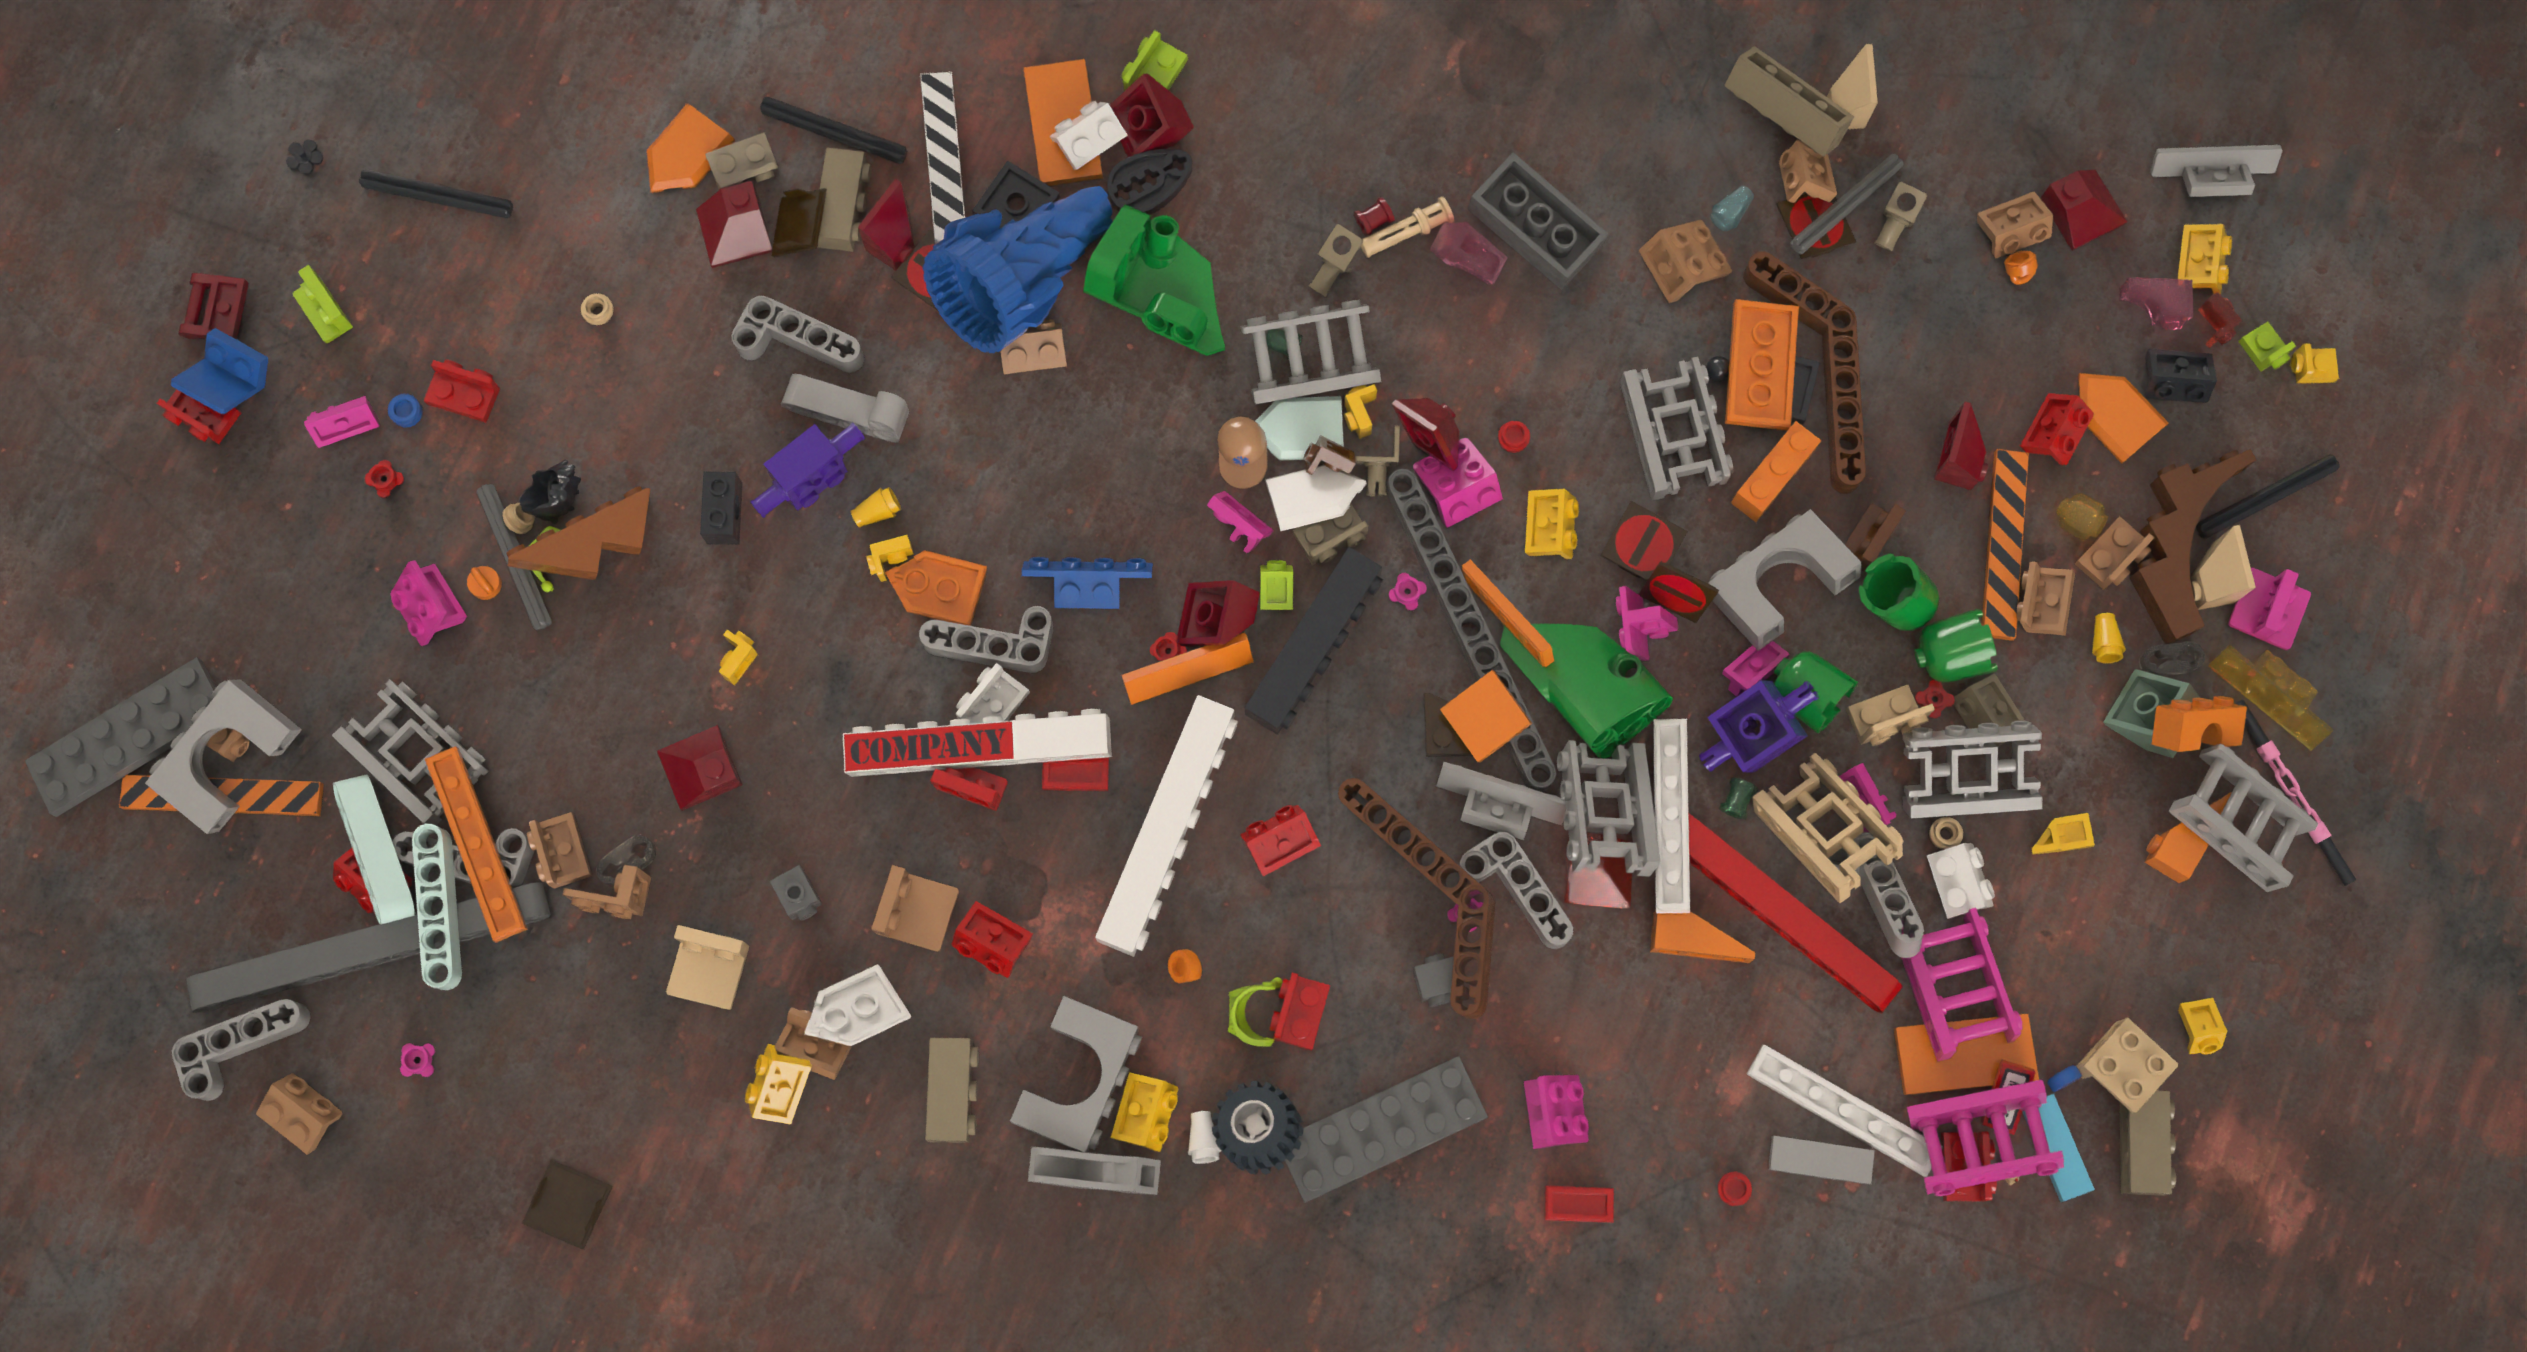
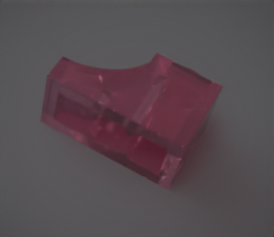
M1467 222L1443 223L1429 249L1449 267L1464 270L1485 284H1495L1508 258Z
M2129 277L2119 288L2120 301L2131 302L2144 309L2151 317L2153 326H2163L2167 330H2176L2184 327L2194 316L2192 280Z

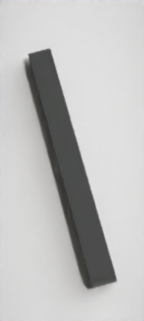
M1397 469L1389 477L1388 498L1475 681L1477 682L1491 670H1494L1532 722L1529 727L1508 741L1506 746L1525 786L1545 792L1550 788L1555 779V766L1416 476L1408 469ZM1401 481L1406 482L1411 489L1402 493L1394 488V484ZM1411 510H1419L1424 515V518L1419 521H1413L1407 516V513ZM1432 538L1438 546L1431 550L1426 549L1421 545V540ZM1440 566L1446 567L1450 570L1451 576L1440 578L1435 574L1434 569ZM1459 595L1464 599L1465 604L1461 607H1454L1448 602V597ZM1470 623L1478 628L1479 633L1474 636H1468L1464 634L1461 627L1464 624ZM1485 652L1491 656L1493 662L1489 665H1481L1477 662L1475 655ZM1522 739L1529 740L1534 746V751L1523 753L1519 750L1517 742ZM1534 769L1544 770L1548 775V780L1543 783L1536 782L1532 778L1531 771Z
M542 882L512 888L526 924L551 916ZM477 898L457 903L459 942L490 934ZM443 907L431 910L432 914H439ZM418 914L187 977L185 980L191 1010L193 1013L211 1011L420 954ZM443 932L438 933L434 938L433 943L436 949L441 948L445 943L446 937Z

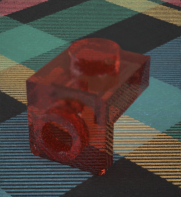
M2216 292L2198 309L2217 331L2205 343L2208 348H2211L2217 342L2223 346L2238 334L2234 329L2243 321L2235 312L2232 303Z

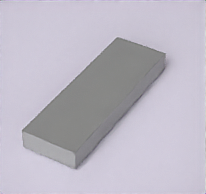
M1772 1136L1768 1170L1870 1185L1872 1182L1875 1150Z

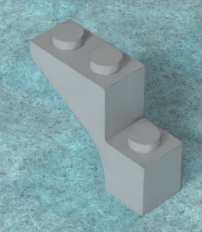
M1032 1147L1028 1182L1070 1188L1157 1195L1161 1160Z

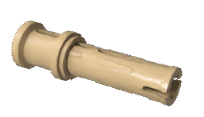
M1444 196L1438 198V202L1423 209L1418 207L1414 209L1412 216L1363 238L1361 248L1365 256L1369 258L1371 255L1396 245L1418 233L1427 235L1430 233V229L1445 222L1449 224L1454 222L1451 208Z

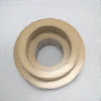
M591 294L585 298L581 305L583 318L592 325H602L608 322L614 311L612 302L603 294ZM596 307H603V311L600 314H593V310Z
M520 503L510 504L503 510V520L508 529L517 534H526L531 530L535 517L523 512Z
M1942 817L1933 822L1929 830V836L1937 848L1945 850L1961 843L1963 829L1955 819ZM1941 829L1949 830L1951 834L1950 839L1946 840L1941 837Z

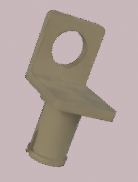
M1899 182L1883 212L1888 219L1874 243L1892 252L1904 227L1911 228L1915 223L1916 217L1927 198V194L1906 183ZM1903 193L1912 194L1916 200L1915 207L1910 211H1903L1897 205L1898 197Z
M1337 224L1318 253L1323 258L1324 264L1309 286L1323 296H1327V292L1340 272H1352L1353 269L1348 266L1363 244V239ZM1340 236H1346L1351 241V249L1344 255L1337 254L1333 248L1334 241Z
M1394 426L1393 457H1355V465L1368 467L1367 496H1375L1376 483H1378V496H1387V468L1398 466L1400 426Z

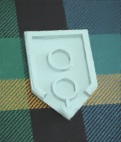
M1341 396L1299 397L1276 400L1255 421L1265 432L1267 448L1280 461L1303 460L1310 443L1316 444L1320 435L1343 446Z

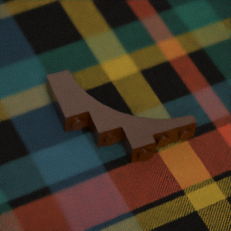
M2237 449L2220 457V463L2211 466L2207 462L2191 470L2188 463L2176 468L2175 464H2171L2157 472L2158 477L2150 484L2163 511L2147 518L2148 524L2140 530L2144 538L2149 533L2154 537L2147 545L2152 549L2150 552L2153 558L2136 566L2138 571L2130 577V580L2166 646L2195 634L2205 626L2196 606L2190 581V549L2194 530L2204 507L2216 490L2225 481L2246 470L2256 461L2251 449L2240 454Z

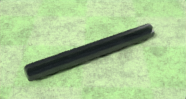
M765 97L761 103L760 110L763 115L898 164H902L907 156V148L901 144L771 97Z
M367 169L362 170L359 177V184L363 188L503 218H509L513 211L512 202L499 197Z
M2329 454L2200 521L2196 525V530L2203 539H2206L2332 474L2340 468V464L2334 455Z

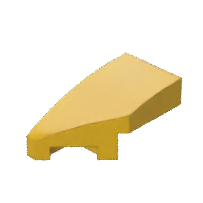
M2083 813L2054 818L2033 846L2032 854L2094 847L2089 814Z

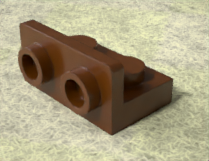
M1871 503L1844 544L1861 561V571L1864 573L1866 568L1876 560L1906 512L1905 509L1897 504H1894L1889 512Z

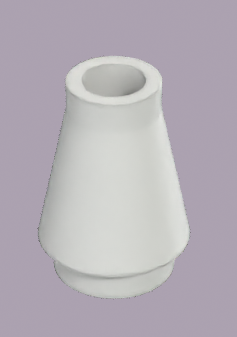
M1199 1111L1191 1114L1188 1154L1192 1156L1193 1163H1210L1219 1160V1152L1221 1150L1215 1142L1217 1139L1212 1134V1127L1214 1125L1211 1119V1112Z

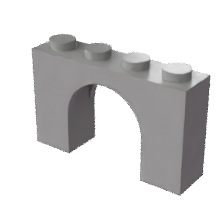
M1811 509L1802 516L1800 514L1794 516L1785 528L1778 533H1771L1766 536L1760 546L1751 552L1746 551L1741 554L1735 564L1726 570L1721 569L1717 571L1708 582V584L1719 590L1713 602L1758 651L1784 633V617L1762 595L1757 587L1758 580L1769 568L1783 563L1802 565L1811 570L1834 595H1837L1861 577V561Z
M241 679L223 681L215 688L212 693L213 700L207 707L200 708L191 719V722H193L192 726L186 733L182 732L173 740L170 745L172 750L166 758L159 759L151 767L149 773L152 775L145 782L146 785L206 834L220 832L240 807L213 785L204 772L202 757L209 739L218 731L230 728L243 734L267 755L278 756L284 753L302 730Z
M1063 996L1050 1027L1055 1032L1088 1045L1097 1053L1102 1066L1100 1083L1096 1091L1088 1099L1074 1105H1060L1023 1090L1010 1122L1079 1152L1088 1153L1090 1148L1095 1150L1103 1133V1131L1098 1129L1103 1117L1109 1118L1116 1099L1111 1098L1116 1085L1122 1087L1129 1068L1124 1065L1129 1054L1135 1056L1142 1037L1137 1035L1139 1032L1138 1026Z

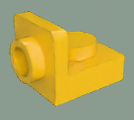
M2311 344L2301 345L2291 357V370L2296 375V383H2334L2337 381L2339 375L2336 348L2311 349Z
M908 535L870 544L872 555H868L866 558L871 575L877 574L879 580L883 582L887 581L883 566L884 562L889 564L902 563L908 559L907 556L914 555Z
M726 630L723 636L736 649L734 651L730 650L725 654L720 662L721 668L718 672L724 679L735 686L758 654L752 647L754 641L740 631L734 635L729 630Z
M2209 998L2181 1003L2178 1011L2190 1038L2187 1046L2189 1054H2211L2221 1049L2227 1029L2214 999Z

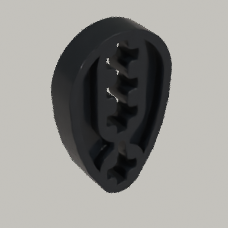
M1158 149L1135 154L1120 161L1113 167L1107 180V190L1112 206L1118 212L1126 204L1149 215L1156 213L1171 202L1185 186L1192 173V159L1190 155L1184 150ZM1177 160L1180 164L1184 163V169L1179 171L1178 168H1173V161ZM1150 175L1152 178H1156V185L1152 186L1150 182L1145 183V176ZM1132 183L1144 184L1142 186L1143 191L1138 193L1137 190H1132ZM1123 189L1125 193L1129 192V199L1124 200L1123 197H1119L1118 191Z

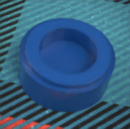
M410 394L397 395L388 405L390 419L400 427L407 428L416 425L423 414L420 402Z
M2072 1065L2049 1078L2047 1084L2052 1092L2055 1093L2075 1082L2083 1075L2077 1066Z

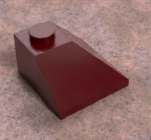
M1146 73L1139 77L1109 105L1127 133V136L1120 141L1128 158L1142 152L1174 146L1194 129L1182 101Z
M2096 169L2078 170L2051 183L2040 198L2053 214V221L2072 251L2128 222Z
M898 179L892 182L858 226L866 251L895 271L915 248L909 207L902 183Z
M752 181L722 188L696 209L712 268L772 252L761 204Z
M1430 398L1395 400L1392 406L1412 444L1454 471L1458 467L1460 431L1454 421L1456 416L1451 408L1444 403L1439 405Z
M1964 401L1949 421L1934 480L1972 490L1979 481L1983 482L1988 464L1984 463L1986 448L1972 405Z
M1234 580L1188 583L1177 641L1181 646L1225 645L1254 624L1260 592Z
M718 725L657 750L681 811L743 785Z

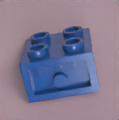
M214 328L207 333L204 359L172 378L171 386L218 413L225 414L265 388L268 357Z

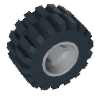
M1251 1081V1087H1247L1245 1083L1237 1085L1239 1090L1235 1093L1230 1089L1225 1093L1228 1099L1225 1102L1219 1100L1216 1105L1220 1112L1213 1113L1212 1121L1217 1125L1212 1127V1134L1217 1139L1215 1142L1218 1148L1238 1169L1242 1171L1246 1169L1250 1174L1257 1175L1258 1169L1264 1175L1270 1174L1271 1167L1274 1166L1277 1170L1284 1167L1282 1162L1286 1158L1291 1162L1295 1157L1292 1153L1293 1148L1299 1150L1301 1142L1297 1137L1303 1136V1128L1299 1124L1302 1122V1119L1296 1107L1279 1088L1275 1089L1272 1084L1265 1082L1263 1087L1259 1081Z

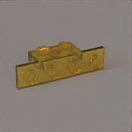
M2229 644L2208 665V667L2309 750L2312 751L2333 732L2334 729L2308 709L2318 691L2309 681L2300 677L2281 658L2273 655L2269 650L2266 649L2253 664Z

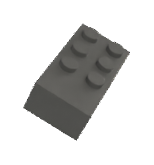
M1514 152L1472 195L1467 208L1561 290L1567 286L1601 249L1608 236L1604 229Z

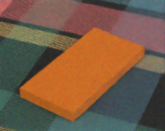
M1085 59L1024 67L1040 181L1048 186L1103 178L1100 154L1079 169L1074 170L1059 145L1050 138L1056 132L1054 129L1056 125L1068 118L1073 121L1081 115L1080 109L1091 102Z
M1735 299L1733 303L1725 424L1786 431L1790 429L1799 306Z
M2020 1014L2023 1028L2020 1030L2021 1035L2014 1042L2007 1043L2004 1031L1960 1042L1958 1047H1955L1957 1051L1950 1059L1939 1062L1936 1060L1925 1025L1894 1028L1903 1094L1913 1095L1993 1086L2001 1059L2034 1069L2036 1074L2033 1081H2038L2039 1076L2029 1015ZM1999 1017L1947 1022L1948 1028L1952 1027L1956 1030L1998 1019Z

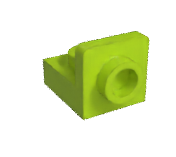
M2268 321L2238 341L2260 372L2270 366L2275 370L2291 359L2288 354L2296 347L2293 341L2285 345Z
M1270 560L1267 561V565H1260V610H1293V566L1286 565V561Z

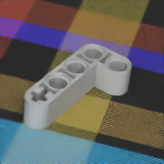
M756 296L750 300L732 332V342L739 355L746 360L760 358L773 338L844 372H855L864 363V354L860 344L853 336L766 296ZM763 310L771 311L770 315L765 319L756 318L758 313ZM791 323L799 324L798 328L793 332L784 331L786 326ZM819 336L827 337L826 342L822 345L816 346L812 344L815 338ZM748 337L756 338L755 342L750 346L745 347L741 345L744 339Z
M800 374L791 375L781 403L789 411L843 428H847L853 422L863 434L895 443L900 440L909 414L906 401L895 394L879 391L877 397H873Z
M1033 606L1024 612L1019 635L941 620H930L921 626L919 637L925 650L935 656L990 666L998 663L1002 668L1036 673L1041 671L1046 665L1053 634V622L1049 611L1041 606ZM1035 618H1043L1047 621L1045 627L1040 630H1033L1029 625ZM936 632H940L942 638H937L936 642L932 643L929 637H934ZM966 637H972L976 640L975 645L969 650H963L959 647L960 642ZM947 640L951 641L952 647H950ZM997 643H1004L1008 646V649L1003 655L996 656L991 653L992 647ZM1029 649H1036L1040 652V655L1035 661H1026L1023 659L1024 653Z
M510 828L499 835L495 845L505 870L508 869L511 872L509 881L511 887L514 888L522 886L534 851H532L525 833L518 829ZM405 831L399 833L392 841L399 860L414 867L413 852H406L407 846H413V832ZM428 837L426 840L427 848H433L438 840ZM521 838V849L516 853H510L509 846L511 842ZM452 844L455 879L471 884L459 849L456 845ZM434 866L430 872L440 874L441 870L439 866Z
M1498 832L1462 856L1459 865L1466 872H1468L1465 868L1467 860L1475 859L1481 863V873H1469L1478 882L1483 881L1495 872L1497 873L1546 947L1560 949L1569 942L1573 935V926L1511 834ZM1496 842L1506 843L1509 846L1510 854L1505 857L1496 855L1493 851V844ZM1516 869L1525 871L1528 875V882L1525 884L1515 883L1511 878V872ZM1533 897L1542 898L1546 902L1547 909L1544 912L1534 911L1530 907V899ZM1551 912L1555 915L1550 920L1553 927L1556 929L1561 927L1564 930L1561 939L1558 936L1553 938L1550 936L1549 933L1552 930V926L1548 920L1544 925L1540 922L1546 919Z
M1864 832L1853 840L1862 848L1875 837L1870 832ZM1841 848L1828 859L1830 861L1837 860L1842 863L1850 856ZM1874 855L1855 869V871L1860 876L1862 888L1890 948L1899 957L1911 958L1920 951L1924 933L1923 924L1893 861L1886 866L1877 855ZM1834 864L1840 871V865ZM1880 878V879H1884V880L1887 881V882H1886V883H1879V882L1875 881L1874 879ZM1894 906L1899 908L1900 910L1892 911L1887 907Z
M283 999L177 1040L173 1045L172 1057L184 1093L191 1098L205 1101L214 1100L219 1097L223 1091L224 1082L218 1063L302 1031L310 1021L308 1008L301 1003ZM289 1010H293L294 1014L290 1016ZM290 1016V1022L282 1020ZM261 1020L263 1030L258 1036L254 1037L252 1033L253 1025ZM229 1032L231 1036L230 1044L222 1049L220 1046L221 1037ZM197 1045L198 1055L194 1060L190 1061L188 1058L189 1049ZM206 1076L208 1086L205 1091L200 1093L198 1082L202 1077Z

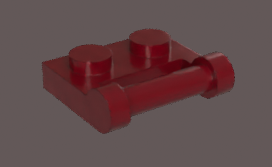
M192 273L190 278L192 289L184 324H180L178 334L188 339H206L207 333L216 328L237 340L249 283L243 278ZM211 288L203 325L201 326L198 325L205 289Z

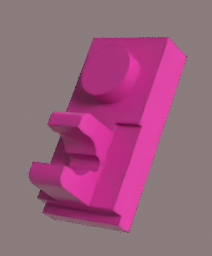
M366 396L335 407L329 406L328 410L320 413L312 412L307 417V420L304 421L305 427L318 448L380 427L378 417Z
M1226 491L1214 495L1207 504L1214 511L1213 515L1219 521L1236 527L1230 536L1232 542L1237 541L1241 535L1248 536V544L1243 550L1246 553L1253 551L1262 539L1270 536L1274 531Z
M1774 641L1759 651L1752 645L1723 670L1722 674L1730 680L1728 690L1735 696H1739L1743 691L1745 692L1759 681L1768 679L1782 659L1785 657L1788 659L1790 654Z
M1863 763L1854 766L1839 776L1844 782L1849 781L1853 784L1859 793V798L1866 805L1871 804L1876 808L1881 816V821L1886 826L1891 823V820L1896 818L1895 811L1889 813L1884 804L1888 800L1887 797L1879 795V791ZM1863 826V833H1864V832H1869V831Z

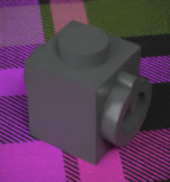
M800 865L770 881L787 915L792 920L797 918L800 921L805 920L816 914V908L822 905L805 870Z
M1437 954L1425 958V964L1415 966L1412 970L1421 1003L1428 1001L1429 1007L1451 1003L1453 957L1445 959L1444 954Z

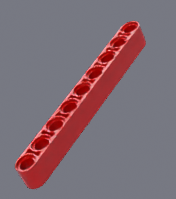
M1688 813L1689 863L1874 1011L1883 1013L1903 988L1902 984Z

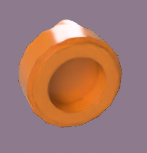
M2031 251L2015 252L2004 261L2007 275L2010 276L2011 282L2016 285H2022L2031 280L2038 267L2036 255Z
M473 567L467 578V587L475 597L489 600L500 592L502 580L500 575L491 567Z
M1189 949L1176 950L1170 955L1168 970L1175 982L1187 983L1200 979L1202 965L1198 956Z

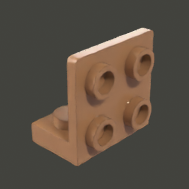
M1702 220L1662 229L1638 250L1669 303L1678 301L1696 284L1728 276L1732 272L1724 254L1720 251L1710 230Z
M624 865L622 873L619 872L615 879L614 891L617 893V897L564 888L563 895L572 900L571 905L579 907L581 911L599 914L601 908L606 912L612 913L611 916L631 920L632 914L643 916L651 877L638 867Z
M892 865L872 930L877 935L940 952L959 890L949 885L911 875L906 869Z

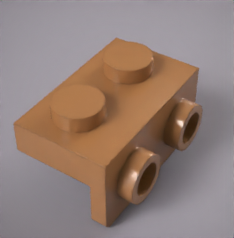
M1047 319L1037 327H1028L1023 335L1000 351L1003 373L1010 374L1067 366L1062 324L1055 323L1053 319Z
M2030 562L2029 570L2024 571L2022 576V590L2025 591L2024 601L2019 602L2017 607V620L2020 621L2026 632L2066 635L2075 579L2073 570L2040 568L2037 562Z
M572 812L542 822L537 820L529 821L531 831L527 832V839L532 851L537 850L540 862L536 863V870L541 882L546 881L547 885L555 889L592 876L576 818Z
M790 1008L787 1024L775 1045L777 1054L810 1060V1071L835 1080L851 1046L806 1035L805 1030L812 1012Z
M289 1074L271 1085L256 1115L305 1154H309L317 1148L328 1126L340 1119L342 1111L335 1107L330 1100L324 1098L311 1088L303 1079L295 1074Z

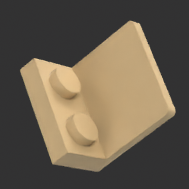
M1909 685L1846 708L1860 745L1871 741L1872 746L1890 740V736L1898 733L1900 730L1902 735L1903 733H1911L1912 729L1921 727L1920 725L1928 722L1927 717L1935 710L1933 704L1918 708Z
M678 925L674 938L680 942L666 993L670 996L730 1010L733 1006L749 945L742 940Z
M2127 1017L2115 1022L2076 1066L2083 1075L2082 1079L2093 1076L2127 1109L2135 1113L2178 1067V1063Z

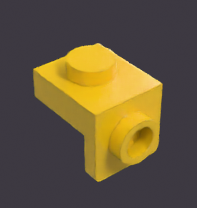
M1375 384L1368 387L1366 385L1356 386L1348 392V395H1345L1344 406L1347 413L1344 414L1350 431L1356 430L1359 439L1371 435L1372 423L1363 404L1376 399L1377 388Z

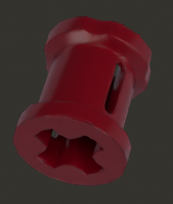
M1379 197L1375 204L1363 211L1356 210L1354 212L1356 223L1366 237L1372 234V230L1386 222L1391 224L1395 221L1392 210L1383 197Z

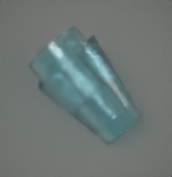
M1740 186L1715 204L1710 214L1713 224L1722 231L1736 228L1754 199L1752 191L1745 186Z

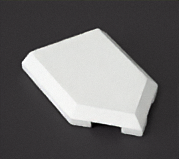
M1325 465L1317 466L1313 475L1307 473L1305 469L1265 479L1280 531L1344 516L1350 507V502L1366 485V480L1342 470L1340 472L1333 471Z
M877 964L819 991L805 1034L852 1046L911 1018V1014Z

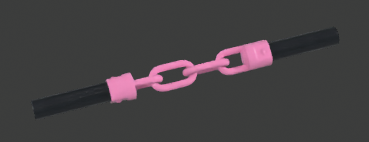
M2244 699L2235 703L2247 707L2245 728L2258 748L2256 750L2264 763H2269L2274 771L2275 778L2284 793L2290 797L2294 804L2302 808L2296 799V796H2298L2304 806L2302 809L2307 811L2309 816L2312 814L2318 823L2315 830L2308 832L2314 843L2319 844L2344 886L2356 881L2355 876L2331 840L2330 836L2332 835L2326 825L2321 821L2316 811L2309 806L2300 792V786L2290 770L2285 768L2279 758L2281 754L2273 741H2269ZM2273 760H2275V761L2277 762V764H2278V766H2279L2280 768H2277V767H2276V765L2274 764ZM2286 774L2294 786L2289 790L2281 779Z

